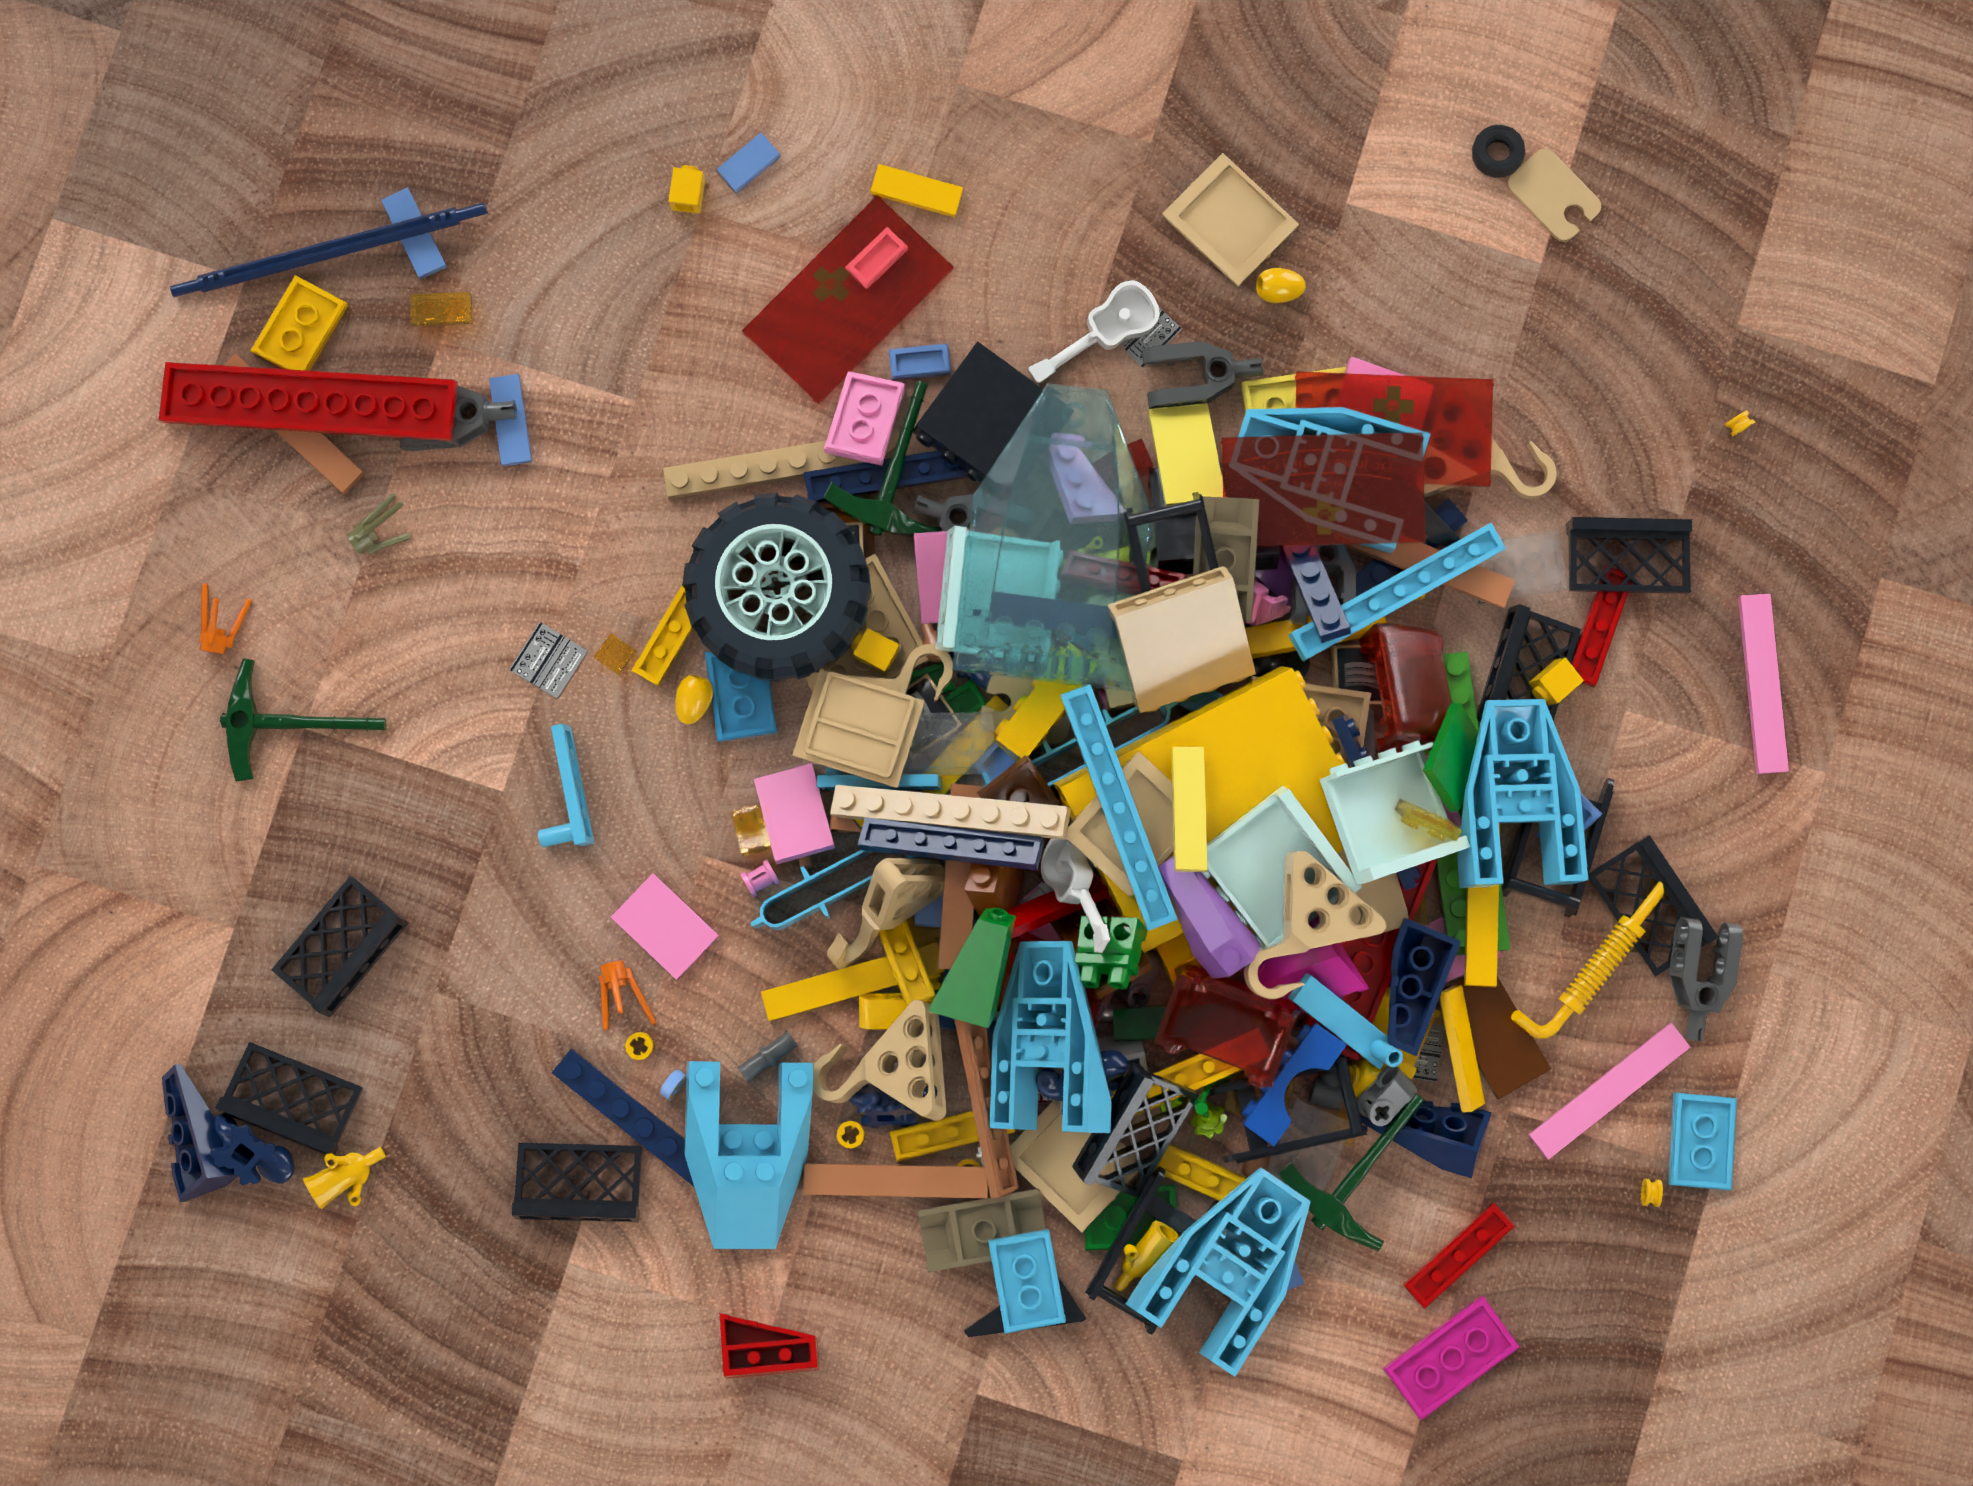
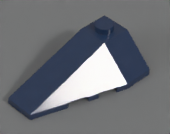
M1403 918L1392 946L1387 1043L1397 1049L1417 1056L1461 941L1407 918Z
M1424 1101L1416 1110L1415 1115H1412L1393 1140L1395 1143L1442 1170L1472 1179L1492 1112L1478 1108L1472 1112H1462L1460 1103H1451L1450 1107L1434 1106L1433 1101ZM1381 1111L1378 1113L1382 1117L1385 1116V1114H1383ZM1360 1114L1361 1122L1380 1134L1391 1123L1389 1122L1384 1126H1376L1368 1117Z

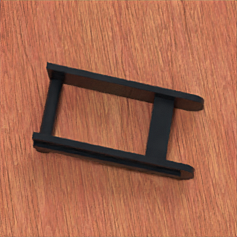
M1195 492L1192 493L1193 500L1140 513L1133 514L1132 507L1127 508L1124 512L1142 593L1150 591L1151 588L1136 527L1138 525L1196 512L1209 570L1219 568L1202 494Z
M1611 778L1605 780L1598 802L1588 799L1602 813L1591 824L1585 844L1588 875L1614 792L1612 791L1614 779ZM1533 822L1520 823L1503 879V896L1507 897L1512 890L1566 907L1564 914L1566 917L1576 916L1587 881L1573 884L1571 894L1567 895L1516 878Z
M1347 1056L1337 1058L1329 1070L1311 1068L1301 1071L1293 1077L1298 1078L1336 1069L1350 1129L1268 1146L1267 1141L1244 1125L1250 1151L1224 1156V1163L1236 1161L1238 1164L1367 1135L1368 1128L1367 1126H1362L1348 1066H1352L1351 1059ZM1277 1072L1219 1084V1087L1210 1089L1208 1095L1210 1097L1236 1091L1242 1115L1244 1108L1251 1099L1255 1102L1257 1101L1254 1087L1261 1086L1269 1074L1275 1076Z
M1160 1166L1150 1176L1085 1290L1090 1299L1095 1300L1098 1296L1144 1323L1147 1333L1151 1335L1158 1326L1127 1306L1126 1302L1128 1299L1103 1284L1144 1212H1147L1180 1233H1183L1197 1221L1154 1195L1166 1172ZM1214 1201L1209 1207L1208 1211L1212 1207H1214L1219 1201Z

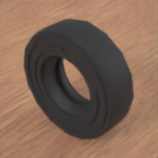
M1492 125L1483 129L1476 136L1472 146V159L1477 169L1493 178H1501L1513 174L1521 166L1525 156V143L1521 135L1512 127L1505 125ZM1494 142L1504 143L1508 146L1510 154L1504 160H1494L1487 153L1488 146Z

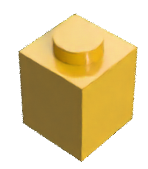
M683 165L681 168L673 167L668 200L671 211L701 214L705 186L703 171H699L697 167L691 165Z
M867 628L864 634L858 633L851 649L855 650L853 653L854 659L887 675L900 651V645Z
M1565 657L1554 660L1528 683L1533 688L1532 693L1535 698L1545 699L1547 706L1558 704L1584 680Z

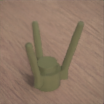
M391 494L361 523L354 526V530L346 534L350 543L359 554L367 550L372 555L379 549L412 538V534L407 533L375 543L379 537L374 529L404 506V503L400 501L375 519L396 498L395 494Z

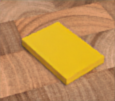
M295 275L250 351L281 369L310 371L349 305L347 302Z

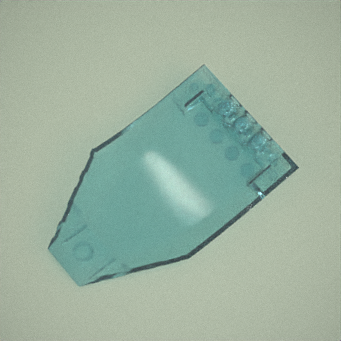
M1047 383L974 493L952 671L1079 686L1091 684V687L1133 692L1116 625L1110 616L1107 605L1142 593L1124 512L1127 508L1132 507L1133 514L1151 510L1107 390ZM1153 522L1136 526L1147 575L1149 573Z

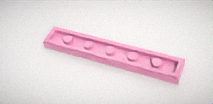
M1771 594L1742 595L1738 597L1756 774L1785 773L1789 771Z
M1672 1023L1667 1024L1528 1134L1529 1138L1543 1156L1549 1160L1687 1051L1690 1045Z

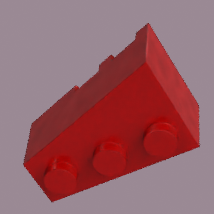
M719 1313L723 1376L726 1379L820 1370L818 1341L815 1335Z

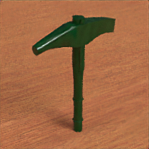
M916 382L878 499H863L853 496L832 482L823 497L845 515L868 526L867 532L871 535L882 536V532L914 537V533L939 532L938 527L919 523L892 505L906 452L914 433L913 430L922 402H924L923 399L928 387L927 383Z
M245 658L242 659L231 691L227 713H222V716H220L221 726L226 728L230 764L236 782L254 779L250 763V751L257 729L386 730V718L258 714L252 696V672L255 660Z
M1416 1093L1412 1100L1404 1105L1384 1132L1382 1131V1134L1368 1152L1350 1170L1332 1194L1309 1183L1299 1173L1292 1161L1278 1173L1286 1185L1311 1201L1309 1211L1314 1215L1311 1221L1316 1227L1323 1230L1327 1226L1336 1233L1379 1252L1384 1241L1370 1234L1353 1219L1344 1203L1366 1177L1388 1145L1394 1141L1393 1139L1412 1115H1415L1416 1110L1425 1100L1423 1097Z

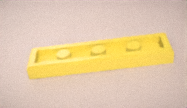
M1172 747L1174 872H1206L1208 869L1204 747Z

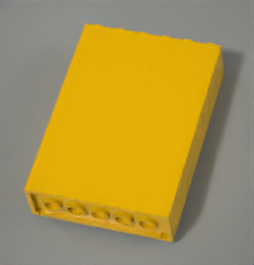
M1280 666L1115 751L1121 768L1139 751L1172 781V747H1204L1207 843L1281 786H1284L1292 792L1336 853L1344 850L1319 779L1331 775L1329 769L1345 764L1339 753H1334L1330 743L1334 742L1332 735L1326 726L1321 727L1316 717L1320 715L1319 709L1312 698L1307 699L1303 691L1306 683L1298 670L1294 672L1293 668ZM1087 767L1053 783L1064 805L1071 809L1070 817L1072 821L1097 796ZM1174 851L1164 860V862L1172 856H1174ZM1096 867L1101 879L1108 888V892L1120 916L1139 918L1145 926L1134 894L1129 897L1106 874ZM1211 876L1207 879L1214 888L1218 886ZM1230 901L1227 902L1231 908L1234 907ZM1179 919L1147 931L1146 940L1142 941L1141 944L1143 952L1145 953L1184 933Z

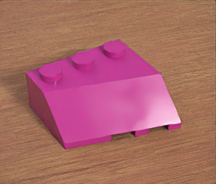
M1315 917L1308 923L1311 928H1315L1318 925L1319 917ZM1341 943L1312 948L1304 953L1266 959L1260 964L1257 972L1259 982L1268 989L1274 988L1277 985L1300 982L1306 973L1313 976L1340 999H1343L1344 995L1352 992H1362L1369 989ZM1293 990L1277 999L1261 997L1282 1020L1305 1013L1303 1009L1288 998Z

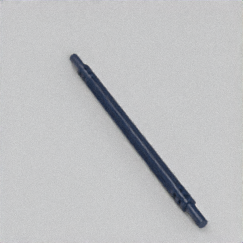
M485 202L461 209L453 207L198 275L195 280L170 286V291L173 297L200 290L205 293L460 225V221L488 214Z

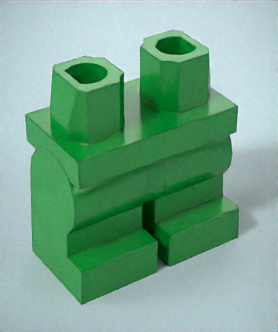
M1081 916L1078 953H1076L1075 963L1080 968V981L1086 988H1097L1100 985L1101 974L1109 975L1108 984L1110 987L1127 989L1131 975L1138 976L1142 941L1146 940L1148 930L1139 918L1112 917L1110 921L1108 917H1101L1103 923L1107 925L1110 941L1107 943L1105 950L1102 953L1094 952V931L1087 916Z

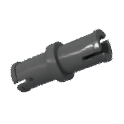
M785 1031L783 1035L768 1046L764 1047L762 1045L758 1048L759 1052L737 1068L749 1083L768 1067H775L777 1065L776 1061L794 1048H797L798 1045L788 1031Z

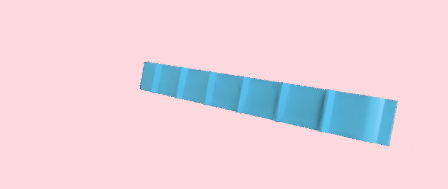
M1172 702L1161 706L1158 710L1164 718L1162 724L1114 748L1115 751L1165 726L1170 718V713L1176 710L1180 702ZM1134 707L1112 719L1106 709L1101 712L1107 730L1140 713L1138 708ZM1076 738L1053 750L1046 740L1042 741L1041 750L1043 755L1031 762L1037 767L1078 745ZM1084 764L1047 783L1051 789L1055 788L1053 783L1086 767V765ZM983 772L981 779L984 786L982 788L991 782L987 773ZM860 850L812 876L808 874L804 866L801 867L804 880L765 900L760 907V917L750 923L751 926L757 929L767 925L773 930H782L820 910L827 920L831 919L827 906L868 886L872 875L779 924L769 923L766 914L768 908L776 902L867 856L872 851ZM908 856V857H906V858H918V859H919V858H921V857Z

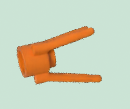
M203 583L201 594L200 650L224 655L225 648L232 649L234 638L248 612L252 600L250 598L246 599L228 636H225L226 630L216 628L219 603L217 597L213 598L208 627V584Z
M623 960L600 966L602 975L598 977L601 985L603 1030L606 1031L609 1028L608 989L613 991L617 1012L619 1014L623 1013L619 988L626 986L625 980L631 986L651 1025H655L656 1020L633 977L632 969L625 968Z

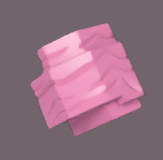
M1254 578L1252 622H1244L1251 626H1257L1280 618L1284 614L1289 613L1291 608L1289 605L1286 606L1288 598L1285 596L1270 597L1268 595L1269 589L1257 582V578Z

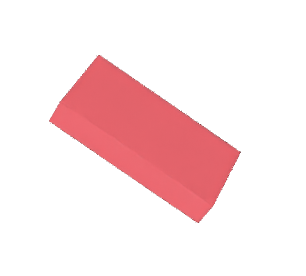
M886 227L845 269L867 290L908 251V246Z

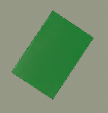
M1460 703L1450 704L1423 768L1424 774L1449 812H1458L1464 800L1478 736L1477 729Z
M1159 1185L1154 1195L1176 1208L1175 1185ZM1120 1192L1115 1200L1106 1206L1084 1230L1085 1251L1109 1250L1135 1204L1137 1197ZM1144 1212L1126 1245L1136 1246L1149 1230L1152 1222L1160 1220Z

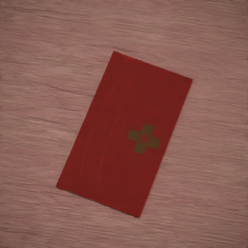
M877 195L742 332L813 398L814 402L820 404L846 378L848 371L852 372L954 267ZM888 227L908 246V251L866 290L846 271L845 267Z
M1296 372L1295 408L1344 407L1430 433L1425 454L1418 469L1367 453H1361L1358 460L1361 462L1356 467V474L1391 479L1398 473L1407 484L1491 486L1493 379ZM1354 475L1352 482L1387 483L1389 481Z
M1422 432L1222 437L1220 445L1222 447L1223 497L1259 499L1256 547L1425 543L1427 535L1425 533L1424 437Z

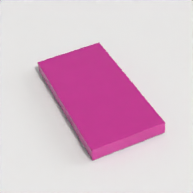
M1480 1296L1386 1365L1383 1370L1419 1420H1423L1520 1348V1346L1486 1299Z

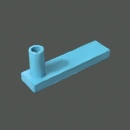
M565 724L551 726L570 823L539 830V842L543 848L574 841V845L579 846L595 844L572 728Z
M826 767V775H817V787L822 791H835V785L888 790H942V778L938 774H902L897 789L855 775H844L842 771Z
M1308 973L1304 975L1300 981L1304 985L1292 991L1288 997L1291 1001L1376 1068L1381 1069L1384 1063L1390 1067H1397L1401 1064L1403 1060L1402 1052L1387 1043V1036L1313 976Z

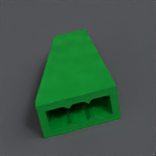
M986 908L932 1001L929 1012L989 1028L997 1013L1016 916L1010 915L1007 911L1000 908Z

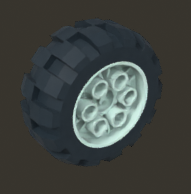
M777 492L754 495V500L738 504L736 501L718 512L719 518L708 529L703 527L693 542L692 547L694 550L689 563H685L682 583L686 595V604L684 606L691 626L697 632L702 643L725 665L738 673H745L758 680L776 682L787 678H797L799 680L810 676L814 672H819L820 668L833 660L836 662L851 647L850 643L858 630L862 631L869 611L868 599L869 592L871 591L869 568L860 544L853 536L850 528L834 512L830 513L819 506L818 502L799 495L794 497L779 496ZM784 542L794 544L791 551L785 557L782 556ZM766 548H774L776 550V556L770 562L761 560V553ZM750 551L758 560L754 565L744 559V556ZM800 556L805 558L806 563L801 570L795 571L790 568V561L794 557ZM742 569H752L754 574L749 582L743 583L738 580V574ZM822 569L824 580H806V575ZM778 571V574L769 575L768 573ZM779 581L781 585H786L781 588V594L779 595L770 590L774 587V582ZM802 586H809L812 588L811 597L804 601L797 599L796 593L798 589ZM746 589V593L741 597L731 600V590ZM750 598H758L760 600V607L755 612H747L745 610V603ZM798 606L813 616L804 625L794 611L797 610ZM779 607H787L790 614L784 621L774 619V612ZM764 613L769 616L767 633L756 630Z

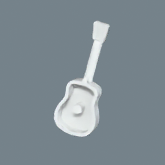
M1131 280L1120 283L1111 292L1103 305L1096 307L1089 313L1087 326L1090 333L1048 360L1046 358L1028 368L1029 374L1036 384H1041L1056 372L1055 369L1096 342L1104 349L1111 350L1124 340L1139 338L1150 333L1156 326L1160 315L1154 296L1144 285L1137 281Z
M1051 838L1041 861L1042 877L1045 883L1054 889L1059 902L1077 905L1081 903L1094 931V952L1102 953L1110 941L1107 925L1103 923L1089 892L1093 879L1092 868L1087 862V857L1067 838L1066 840Z

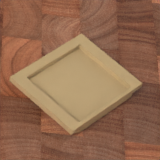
M1224 153L1162 213V216L1237 287L1269 258L1272 252L1299 226L1285 210Z
M820 669L792 756L898 789L910 748L913 746L912 741L925 701L855 678Z
M1138 751L1126 763L1122 771L1159 867L1174 851L1172 781ZM1096 796L1068 826L1066 838L1091 860L1095 867L1099 868L1131 897L1133 891L1100 802Z
M1053 1100L1037 1117V1130H1025L1010 1145L1014 1168L1036 1189L1039 1188L1040 1193L1082 1233L1106 1206L1115 1200L1121 1191L1096 1182L1090 1185L1080 1179L1072 1165L1091 1133L1062 1131L1059 1101ZM1119 1141L1115 1149L1118 1151L1126 1146ZM1133 1153L1118 1159L1120 1168L1135 1163ZM1114 1162L1106 1164L1100 1175L1104 1176L1116 1171ZM1138 1171L1124 1176V1183L1128 1184Z

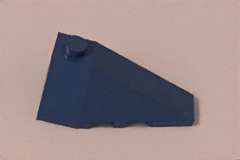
M175 1064L162 1076L165 1112L168 1117H172L171 1134L168 1135L169 1145L175 1144L176 1163H171L172 1176L179 1201L186 1202L227 1186L237 1176L234 1174L233 1168L228 1169L225 1166L216 1167L214 1165V1158L210 1154L211 1150L224 1146L215 1130V1117L182 1065Z

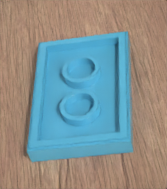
M1673 1093L1668 1185L1732 1190L1737 1098Z
M1049 1229L988 1240L1005 1334L1065 1323V1314Z

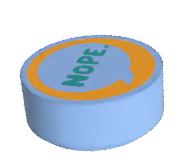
M679 1069L672 1072L662 1085L660 1094L671 1101L685 1085L686 1074Z

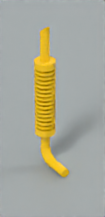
M1661 881L1656 884L1631 918L1623 915L1619 919L1618 924L1620 925H1615L1614 928L1616 930L1612 929L1610 931L1612 935L1608 934L1606 936L1608 940H1603L1604 945H1599L1601 949L1597 948L1595 950L1597 954L1593 953V959L1589 958V964L1585 963L1584 965L1586 968H1581L1580 971L1582 973L1577 974L1578 979L1574 977V983L1571 982L1569 984L1571 988L1567 987L1565 989L1567 993L1563 992L1558 1000L1563 1005L1551 1021L1546 1025L1540 1026L1520 1010L1514 1011L1511 1019L1528 1032L1530 1036L1537 1039H1547L1554 1036L1573 1012L1580 1016L1586 1009L1584 1005H1589L1587 1001L1593 1000L1591 996L1597 995L1595 991H1600L1599 986H1604L1603 981L1607 982L1608 979L1606 977H1611L1610 971H1615L1614 966L1618 968L1619 964L1617 962L1621 963L1623 961L1621 957L1625 958L1627 956L1625 952H1630L1629 947H1634L1632 943L1636 944L1638 942L1636 938L1640 939L1645 933V930L1640 925L1664 895Z

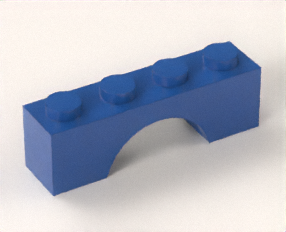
M1313 1021L1311 1026L1305 1024L1295 1038L1299 1041L1293 1051L1287 1049L1277 1063L1281 1068L1275 1076L1271 1074L1267 1076L1259 1088L1263 1091L1256 1102L1251 1099L1242 1112V1115L1245 1117L1242 1121L1243 1125L1272 1146L1276 1145L1292 1122L1284 1103L1285 1091L1291 1079L1306 1069L1319 1068L1329 1070L1346 1047L1343 1041L1315 1021Z

